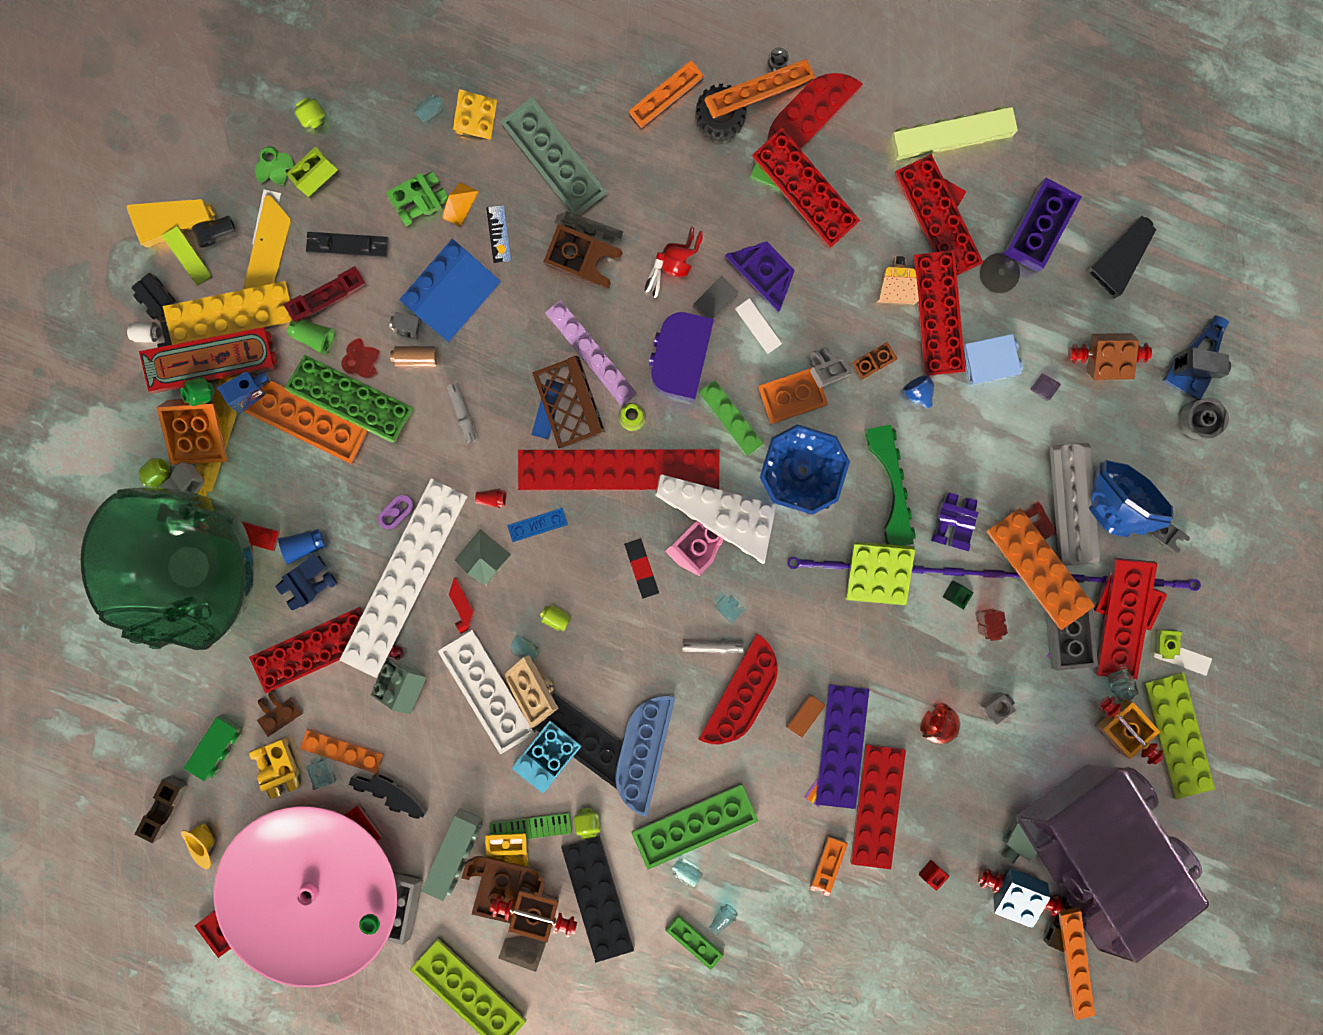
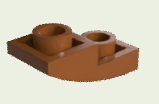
M886 342L855 360L852 364L863 380L898 358L890 344Z

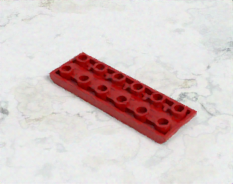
M780 128L751 155L754 161L830 248L860 221L783 128Z
M932 154L895 171L896 178L932 253L955 250L957 275L982 264L983 260Z
M955 250L913 255L919 297L917 305L924 374L932 376L966 372Z
M360 607L250 656L249 659L265 694L339 661L363 614Z

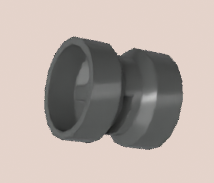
M777 47L770 52L767 63L771 72L787 66L789 61L788 52L781 47Z

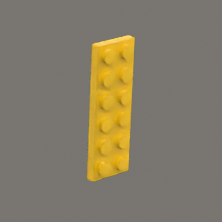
M286 281L163 306L172 345L261 327L290 323L292 320L283 305L290 301Z

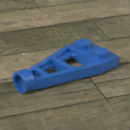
M1214 315L1210 324L1187 348H1198L1201 342L1207 338L1213 341L1211 351L1219 352L1222 337L1229 321ZM1172 364L1163 381L1198 400L1203 397L1212 378L1173 375Z

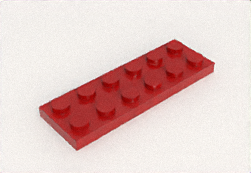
M1114 558L1097 660L1098 667H1096L1095 672L1097 676L1138 679L1158 564L1155 561Z
M865 744L850 860L851 865L891 869L906 755V749Z

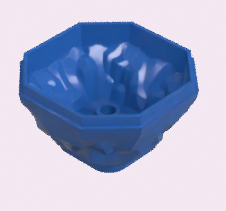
M797 424L771 438L760 479L773 503L813 515L838 502L850 461L837 436ZM801 466L806 468L805 474L799 473Z
M1105 460L1103 463L1100 462L1093 480L1089 510L1106 531L1113 535L1128 537L1132 533L1145 535L1148 532H1154L1171 524V521L1174 519L1173 506L1150 479L1128 464Z

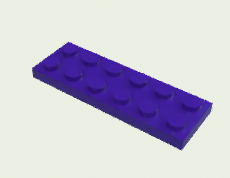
M835 684L828 685L815 799L816 805L856 809L869 688Z

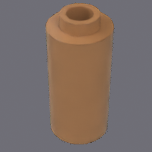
M395 346L394 350L390 352V359L396 367L437 366L436 346Z

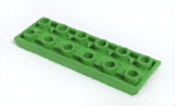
M305 354L284 387L289 393L390 442H395L413 410V407Z

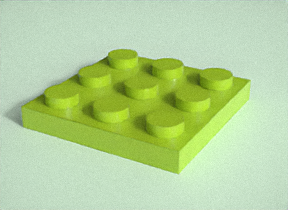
M854 541L846 600L907 605L915 547Z

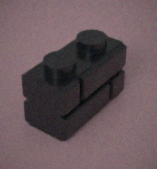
M152 273L146 274L132 286V290L135 292L133 294L134 298L140 304L144 303L148 308L146 312L153 320H166L163 306L178 303L157 276Z

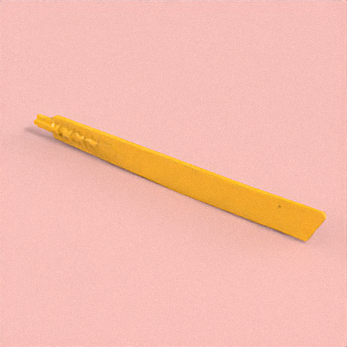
M270 195L264 198L243 289L272 284L276 281L291 219ZM233 378L219 380L217 387L230 381ZM216 387L213 402L216 406L226 449L238 412L226 403ZM222 462L196 464L195 468L204 479V484L194 494L190 508L203 510L207 493L213 492Z

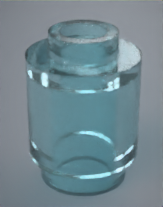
M430 94L417 104V108L413 111L424 124L427 121L430 122L443 112L442 106L445 104L438 95L433 96Z
M517 635L508 647L512 650L511 653L519 659L530 655L532 661H534L539 654L536 651L538 647L524 636L520 637Z
M684 858L681 861L677 859L671 869L674 871V877L693 887L697 885L703 875L698 867Z

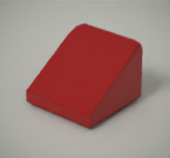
M932 860L919 872V876L936 891L950 877Z

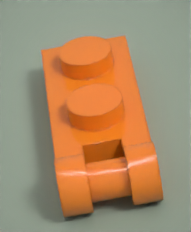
M830 836L827 837L809 889L813 891L820 890L823 894L830 895L848 845L847 842ZM820 879H827V882L825 884L821 883Z

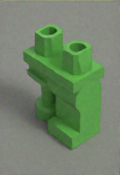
M434 172L425 175L419 173L416 177L385 192L406 227L412 224V218L421 214L431 215L435 211L442 209L441 205L447 201L448 195L443 188L434 193L431 190L432 186L439 183ZM414 202L416 206L406 212L404 207Z

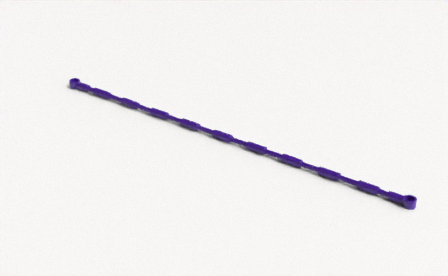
M790 557L787 560V565L791 569L798 567H823V569L842 570L850 568V563L842 561L815 562L814 560L798 559L796 557ZM792 559L797 561V565L794 567L790 565ZM915 565L912 568V573L915 574L942 573L943 575L951 576L979 575L988 578H1021L1018 573L1004 572V570L983 569V571L952 567H943V569L924 568V566ZM1071 574L1079 583L1088 581L1102 582L1104 584L1108 577H1088ZM1155 579L1154 587L1172 586L1173 588H1187L1191 591H1197L1200 589L1201 583L1197 579L1173 581ZM1193 581L1196 583L1195 588L1191 587Z

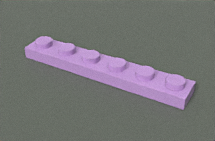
M561 300L545 312L621 406L637 395V392Z

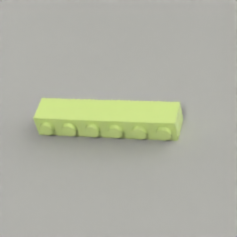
M1000 106L992 112L986 113V110L975 112L973 116L967 117L966 114L954 117V120L947 121L944 118L935 121V124L927 125V123H920L911 129L901 127L892 134L891 141L895 160L897 161L1011 137L1018 129L1013 107L1006 108V106Z

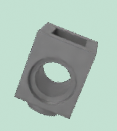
M1001 692L981 705L989 719L996 725L1016 711L1013 707L1015 704L1013 699L1008 694L1005 695ZM999 702H1003V710L997 712L996 705Z

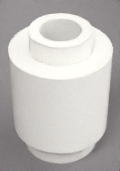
M134 322L129 324L127 330L129 339L135 342H156L161 336L160 327L155 322Z

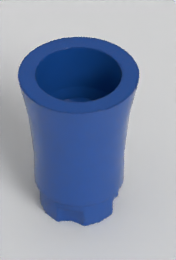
M319 529L278 538L281 553L287 564L326 547Z

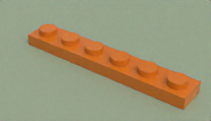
M804 59L709 95L704 101L712 117L716 118L809 82L815 78V75L808 60Z
M1079 907L1059 911L1073 1016L1075 1020L1095 1016L1081 910Z

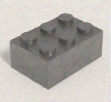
M1090 609L1063 630L1058 628L1046 612L1051 668L1060 671L1098 667L1093 610Z

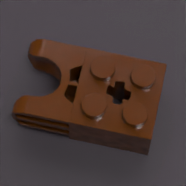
M558 224L543 262L546 265L598 286L609 288L611 285L609 278L598 272L596 264L602 257L621 258L623 252L619 248ZM572 246L574 247L573 251H576L574 255L571 254L570 257L566 256L565 248L569 249Z

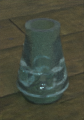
M728 904L721 906L712 924L709 926L710 930L718 935L722 930L735 922L738 915L736 910Z

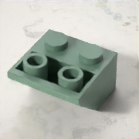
M386 659L376 684L373 686L371 696L393 711L411 714L426 677L414 669Z

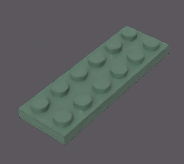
M533 97L500 121L575 218L607 194V191Z

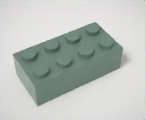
M459 808L451 822L421 892L441 901H444L446 896H451L458 881L455 877L459 878L466 863L463 861V858H468L474 846V843L471 841L476 840L482 828V825L479 824L481 817Z

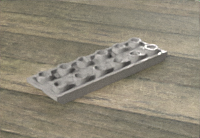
M1089 443L1050 446L1058 558L1064 566L1098 563L1100 553L1097 519L1089 510L1094 480L1091 446Z

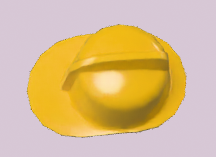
M204 823L194 827L189 832L183 830L181 835L187 844L192 858L202 868L209 869L211 867V860L208 853L215 843L212 832Z

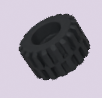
M719 84L718 87L712 85L710 90L705 89L703 95H700L698 98L695 114L697 118L696 123L698 127H701L700 131L703 134L706 132L707 137L710 139L711 136L715 137V140L718 141L719 138H723V140H728L729 136L733 138L736 132L739 133L744 125L747 106L732 111L733 116L729 120L719 122L710 116L709 109L704 101L707 96L732 87L731 85L727 84V87H723V84Z

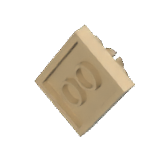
M530 655L523 657L503 675L531 728L539 725L558 709L555 700L550 694L553 691V687L547 688V686L553 685L552 681L549 678L542 679Z

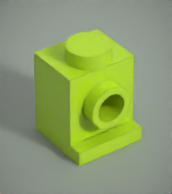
M1156 629L1155 653L1162 655L1163 659H1175V655H1180L1182 631ZM1172 641V648L1169 649L1167 644Z

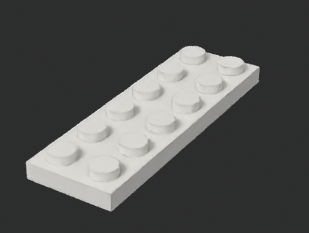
M474 630L438 650V653L500 755L536 733L530 727L519 704Z

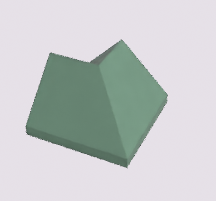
M480 529L457 556L455 561L467 574L486 586L511 554Z

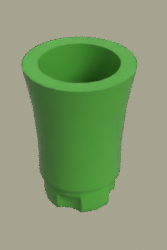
M304 319L296 322L291 320L287 328L288 336L315 349L322 355L329 351L335 337V330L333 328L317 325Z

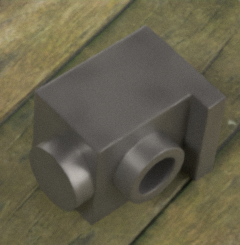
M395 312V315L391 316L389 328L397 330L396 334L407 337L411 334L410 336L413 339H418L422 319Z

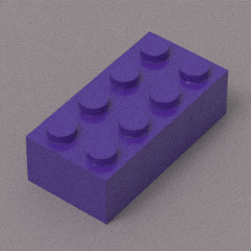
M1046 177L1039 183L1002 254L1036 272L1044 269L1082 196Z

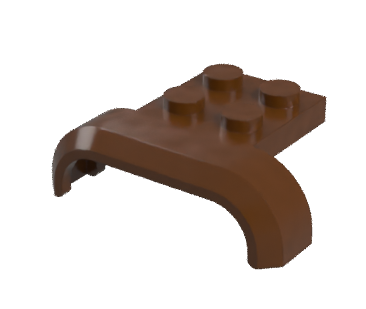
M475 856L467 860L461 879L469 880L473 876L481 877L472 915L511 923L513 915L510 913L508 920H505L504 915L499 913L496 917L492 916L493 912L489 910L493 899L497 900V897L501 896L502 901L507 903L512 899L514 900L513 908L516 905L521 886L531 890L534 896L541 897L545 885L542 875L533 868L485 856Z

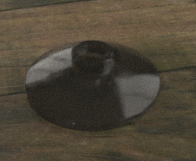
M1002 253L990 255L983 261L980 267L982 284L994 293L1010 291L1016 286L1020 278V268L1017 261ZM1000 268L1004 269V275L999 274L998 270Z

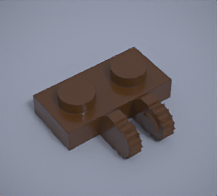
M273 691L269 692V699L276 706L273 710H271L263 698L258 700L259 706L266 714L259 718L257 722L267 737L303 714L292 697L282 703L276 693Z

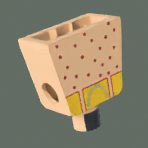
M895 256L894 266L884 269L877 302L916 304L918 302L916 271L914 268H905L906 257Z

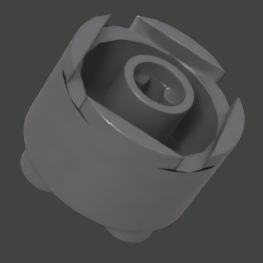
M1214 398L1191 401L1185 405L1180 414L1181 431L1197 440L1218 436L1227 428L1229 422L1228 411L1225 410L1219 400Z

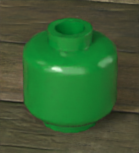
M203 377L185 381L180 389L183 401L191 406L209 403L214 394L212 383H208Z

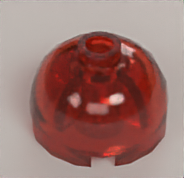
M939 703L933 706L936 709L932 713L928 711L925 714L920 725V731L923 732L922 736L928 741L944 745L958 736L961 723L959 715L953 708L945 703Z

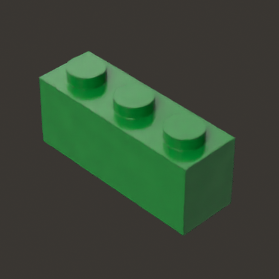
M224 715L217 716L184 766V769L202 781L214 778L219 771L217 766L220 761H225L230 754L229 747L231 744H236L241 737L239 732L242 727Z

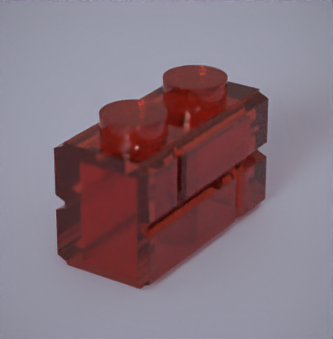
M992 608L975 613L976 621L979 622L977 624L978 633L985 636V639H990V641L1001 640L1002 636L1008 634L1007 625L1004 624L1006 621L1004 612Z

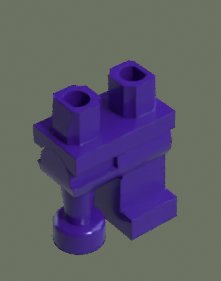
M947 492L944 501L940 502L938 507L937 534L932 535L931 541L946 545L948 538L945 537L948 526H951L953 529L948 546L969 551L972 533L979 513L976 512L977 500L966 497L962 508L956 506L959 495Z

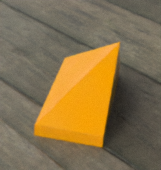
M460 182L449 194L442 218L461 227L479 191Z

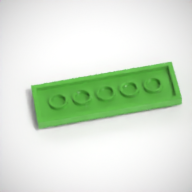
M741 783L633 830L631 833L647 870L752 825L758 822V819Z

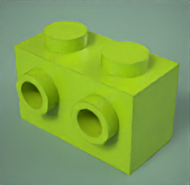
M315 146L286 175L299 190L309 197L338 169Z

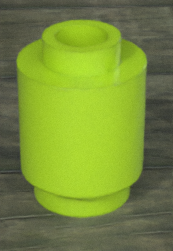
M552 604L550 607L545 606L540 615L543 618L542 623L557 631L560 629L563 632L571 617L567 615L568 613Z

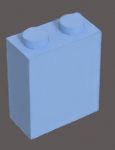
M1013 334L963 345L969 385L1021 374L1023 364L1021 358H1018V341L1016 338L1014 339Z

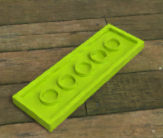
M1180 672L1143 682L1154 725L1160 731L1157 737L1160 748L1164 751L1162 756L1174 799L1177 800L1215 790L1185 673Z
M439 938L410 968L412 973L480 1035H515L527 1021Z

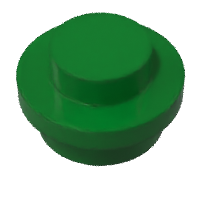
M366 914L359 921L360 930L367 935L375 934L380 927V921L374 914Z

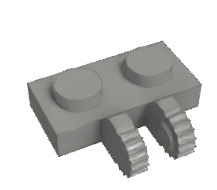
M827 347L819 350L820 352H811L810 357L815 367L810 372L819 388L852 374L844 357L841 356L834 359Z

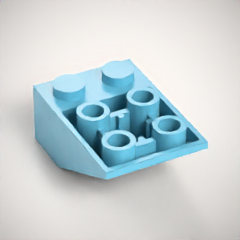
M549 721L514 763L512 769L543 794L581 748V745L553 722Z

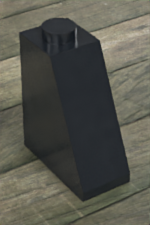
M1189 347L1173 355V375L1222 378L1229 375L1231 370L1228 354Z

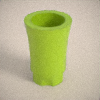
M628 403L620 409L618 419L623 428L635 431L645 424L646 412L641 405ZM634 412L636 418L629 419L628 414Z

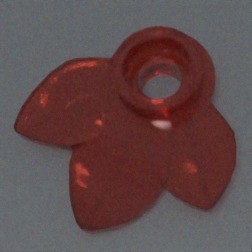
M361 338L349 343L346 349L347 355L341 361L342 369L346 373H357L365 378L375 375L377 372L372 364L377 360L379 350L373 347H364ZM353 360L355 365L349 366L348 361Z

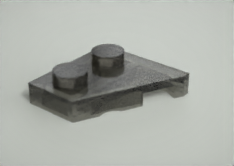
M526 936L505 938L498 959L536 972L546 942Z

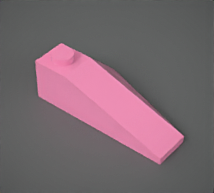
M696 520L665 552L679 566L699 576L714 561L724 539Z

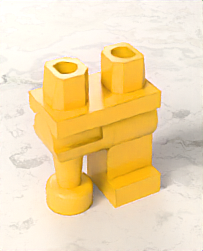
M287 737L273 741L266 745L265 748L262 746L249 752L250 758L252 760L256 759L258 765L257 780L260 784L259 787L261 791L266 790L270 799L282 795L279 787L282 783H285L288 792L300 787L297 778L300 772L288 747ZM266 752H267V754H268V756H269V759H270V761H271V764H270V765H268V763L266 762V760H265V758H264V756H263V755L266 754Z

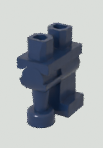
M314 553L306 561L282 576L283 580L275 587L281 595H284L289 590L292 592L294 597L286 601L291 610L308 606L319 597L321 591L328 586L330 588L338 585V582L330 571L326 572L323 575V580L314 584L311 581L328 569L319 553Z

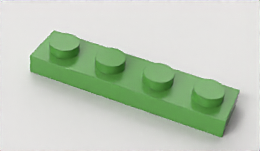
M716 380L699 391L700 395L747 456L764 444Z

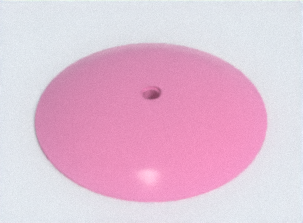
M297 806L276 810L263 815L246 826L233 839L222 856L217 869L214 884V905L223 936L231 949L247 966L277 983L295 987H321L338 983L355 975L378 955L386 943L395 921L397 888L394 873L386 854L377 841L363 827L348 817L331 810L311 806ZM304 891L310 892L312 897H307ZM374 914L378 917L380 927L375 934L367 935L360 930L359 921L364 915Z

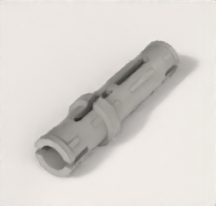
M457 382L453 383V387L450 384L446 388L459 420L457 424L461 427L465 442L468 444L471 441H477L478 437L472 424L474 422L473 418L469 416L459 383Z
M683 639V652H721L724 655L725 653H743V640Z

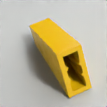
M202 199L130 204L126 206L139 242L147 248L164 242L165 240L162 235L176 226L182 234L193 231L192 226L198 223L214 221L213 215H215L212 205Z

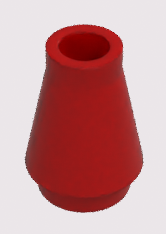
M500 488L476 492V504L495 508L504 507L506 504V492Z

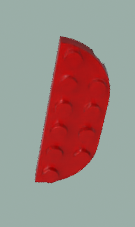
M841 73L824 74L813 79L777 115L770 127L767 139L769 140L780 128H783L802 150L863 84L856 78Z
M756 633L698 740L715 745L736 741L745 735L755 722L775 685L778 674L775 653L770 644L759 634Z

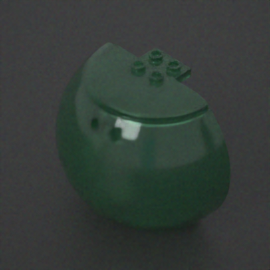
M137 487L120 489L98 507L83 537L80 558L81 574L89 602L95 613L99 615L100 621L108 626L121 629V638L128 639L131 643H143L149 645L151 649H161L168 644H175L193 650H206L222 639L236 625L251 598L255 582V556L252 543L244 525L234 510L215 499L191 492L166 488Z

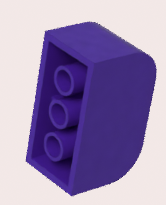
M677 312L666 318L661 332H656L654 347H657L656 353H651L649 366L652 367V383L659 393L695 402L714 319L686 312Z

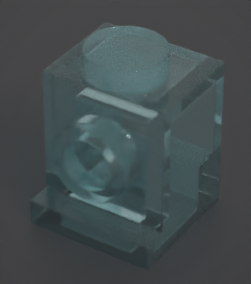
M722 592L714 600L716 602L714 607L731 624L746 611L743 606L737 607L740 603L732 595L728 598Z
M1127 668L1108 674L1110 689L1119 701L1124 699L1132 700L1135 695L1139 694L1136 682ZM1125 678L1126 680L1125 682L1119 684L1116 682L1117 680Z
M322 756L310 760L311 764L306 766L313 790L330 785L337 780L329 758L322 759ZM317 769L322 771V776H318Z

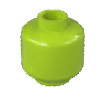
M307 97L295 105L297 108L294 113L303 127L311 126L312 129H315L323 124L321 119L324 118L325 112L316 99Z
M161 458L149 459L139 469L141 483L146 487L152 488L161 486L170 477L168 463Z
M591 808L580 809V814L574 816L575 833L581 836V839L596 837L597 833L601 831L599 813L592 812Z

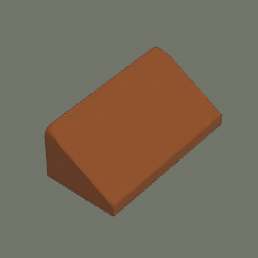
M809 693L786 724V727L800 737H803L826 705Z

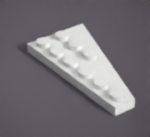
M662 474L659 476L655 496L674 508L683 511L688 517L697 520L716 535L729 543H733L746 554L755 557L760 563H765L776 509L775 504Z

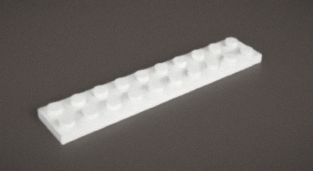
M430 479L340 661L375 678L378 677L468 496Z

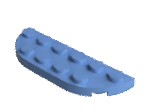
M660 696L647 700L635 709L627 722L616 767V787L627 807L641 816H648L675 697Z

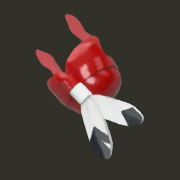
M692 226L686 244L668 243L662 253L657 252L654 268L645 285V292H649L653 285L652 294L654 298L657 297L660 287L661 269L674 277H686L689 274L692 266L686 262V259L698 252L703 239L702 231H699L694 249H687L694 238V227Z

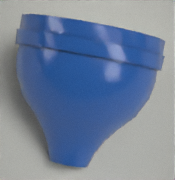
M922 375L903 387V393L911 402L920 404L926 409L933 405L932 398L935 386L929 375Z

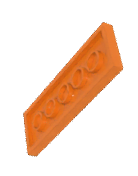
M271 380L270 383L262 387L265 396L243 411L350 464H353L368 433L367 430L289 393L284 386Z
M1021 508L986 531L1060 630H1063L1095 607Z

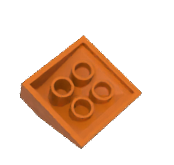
M183 399L167 400L156 407L171 465H179L182 462L198 464L228 461L214 402L191 406L185 403Z

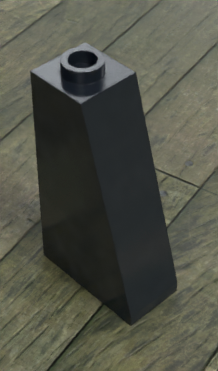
M1140 216L1135 219L1086 270L1113 298L1121 296L1157 230L1153 226V222L1147 217Z

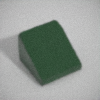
M951 581L943 598L964 610L974 592L955 581Z

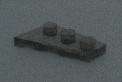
M568 211L558 214L555 220L557 224L583 231L585 234L601 236L607 242L613 243L616 240H620L623 234L621 230Z

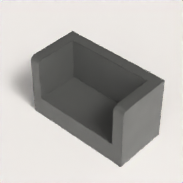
M721 275L693 304V308L703 317L714 319L739 292Z

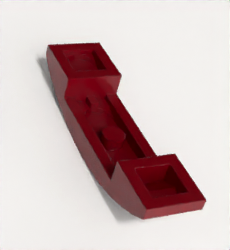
M356 266L337 275L338 277L304 296L299 295L284 303L283 305L293 322L305 319L332 306L364 286L365 282Z

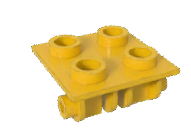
M459 89L452 130H456V134L463 135V133L491 140L497 100Z

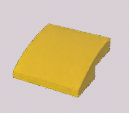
M526 833L485 835L487 857L529 867Z

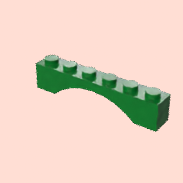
M891 425L866 429L864 431L868 450L877 457L885 468L892 489L891 511L883 528L886 544L901 546L914 544L913 539H916V535L909 521L912 519L910 508H907L906 500H908L907 489L903 488L902 485L904 472L902 468H899L898 460L901 457L899 449L895 448L894 440H897L895 428L892 429Z

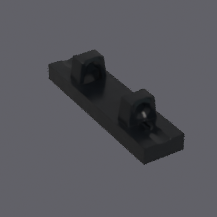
M307 232L306 252L388 258L389 238L385 236ZM329 238H331V248L328 245Z

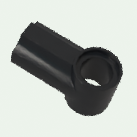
M229 215L210 223L201 222L192 226L200 248L211 246L216 243V240L236 233V227Z

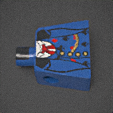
M264 371L256 377H253L249 372H245L217 388L226 403L240 414L265 396L262 387L270 383V380Z

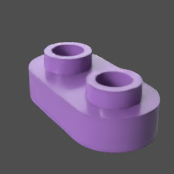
M407 495L397 496L379 514V525L384 529L395 528L413 510V500ZM403 501L407 503L405 509H402L400 506ZM389 515L393 518V521L391 523H388L386 521V518Z

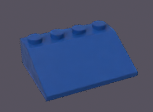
M452 238L399 300L449 343L501 281Z

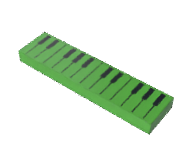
M570 812L489 823L490 834L526 833L527 839L572 833Z

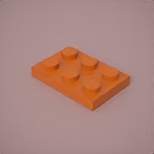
M812 368L758 386L770 425L828 405L823 387H818L810 372Z

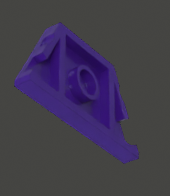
M767 241L733 253H727L725 258L779 312L795 270Z

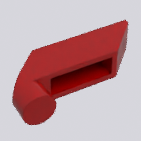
M455 577L450 588L449 597L461 618L460 621L455 623L461 634L469 629L475 610L458 578Z

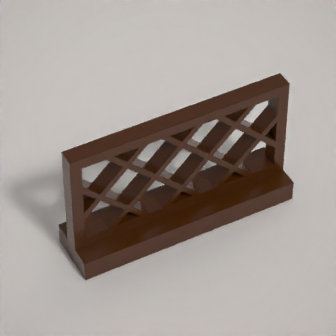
M572 356L567 360L532 372L558 448L605 433L579 356ZM567 365L569 369L567 379L557 375L560 367ZM546 372L552 375L548 386L541 383L540 374ZM555 377L565 381L561 392L551 388ZM568 383L575 386L576 392L573 398L563 394ZM549 390L559 394L555 405L547 401L546 397ZM562 396L571 400L567 411L557 407ZM574 403L582 406L583 411L580 417L570 413ZM556 409L565 413L561 424L554 421L553 415ZM568 416L578 419L574 430L564 426ZM581 421L588 424L591 433L582 435L577 432ZM564 428L572 432L569 441L562 443L560 433Z

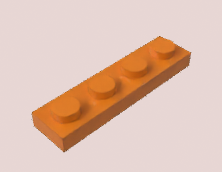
M690 60L629 110V114L640 128H643L702 80L704 75Z
M311 729L306 730L300 747L302 750L375 774L379 772L384 753Z

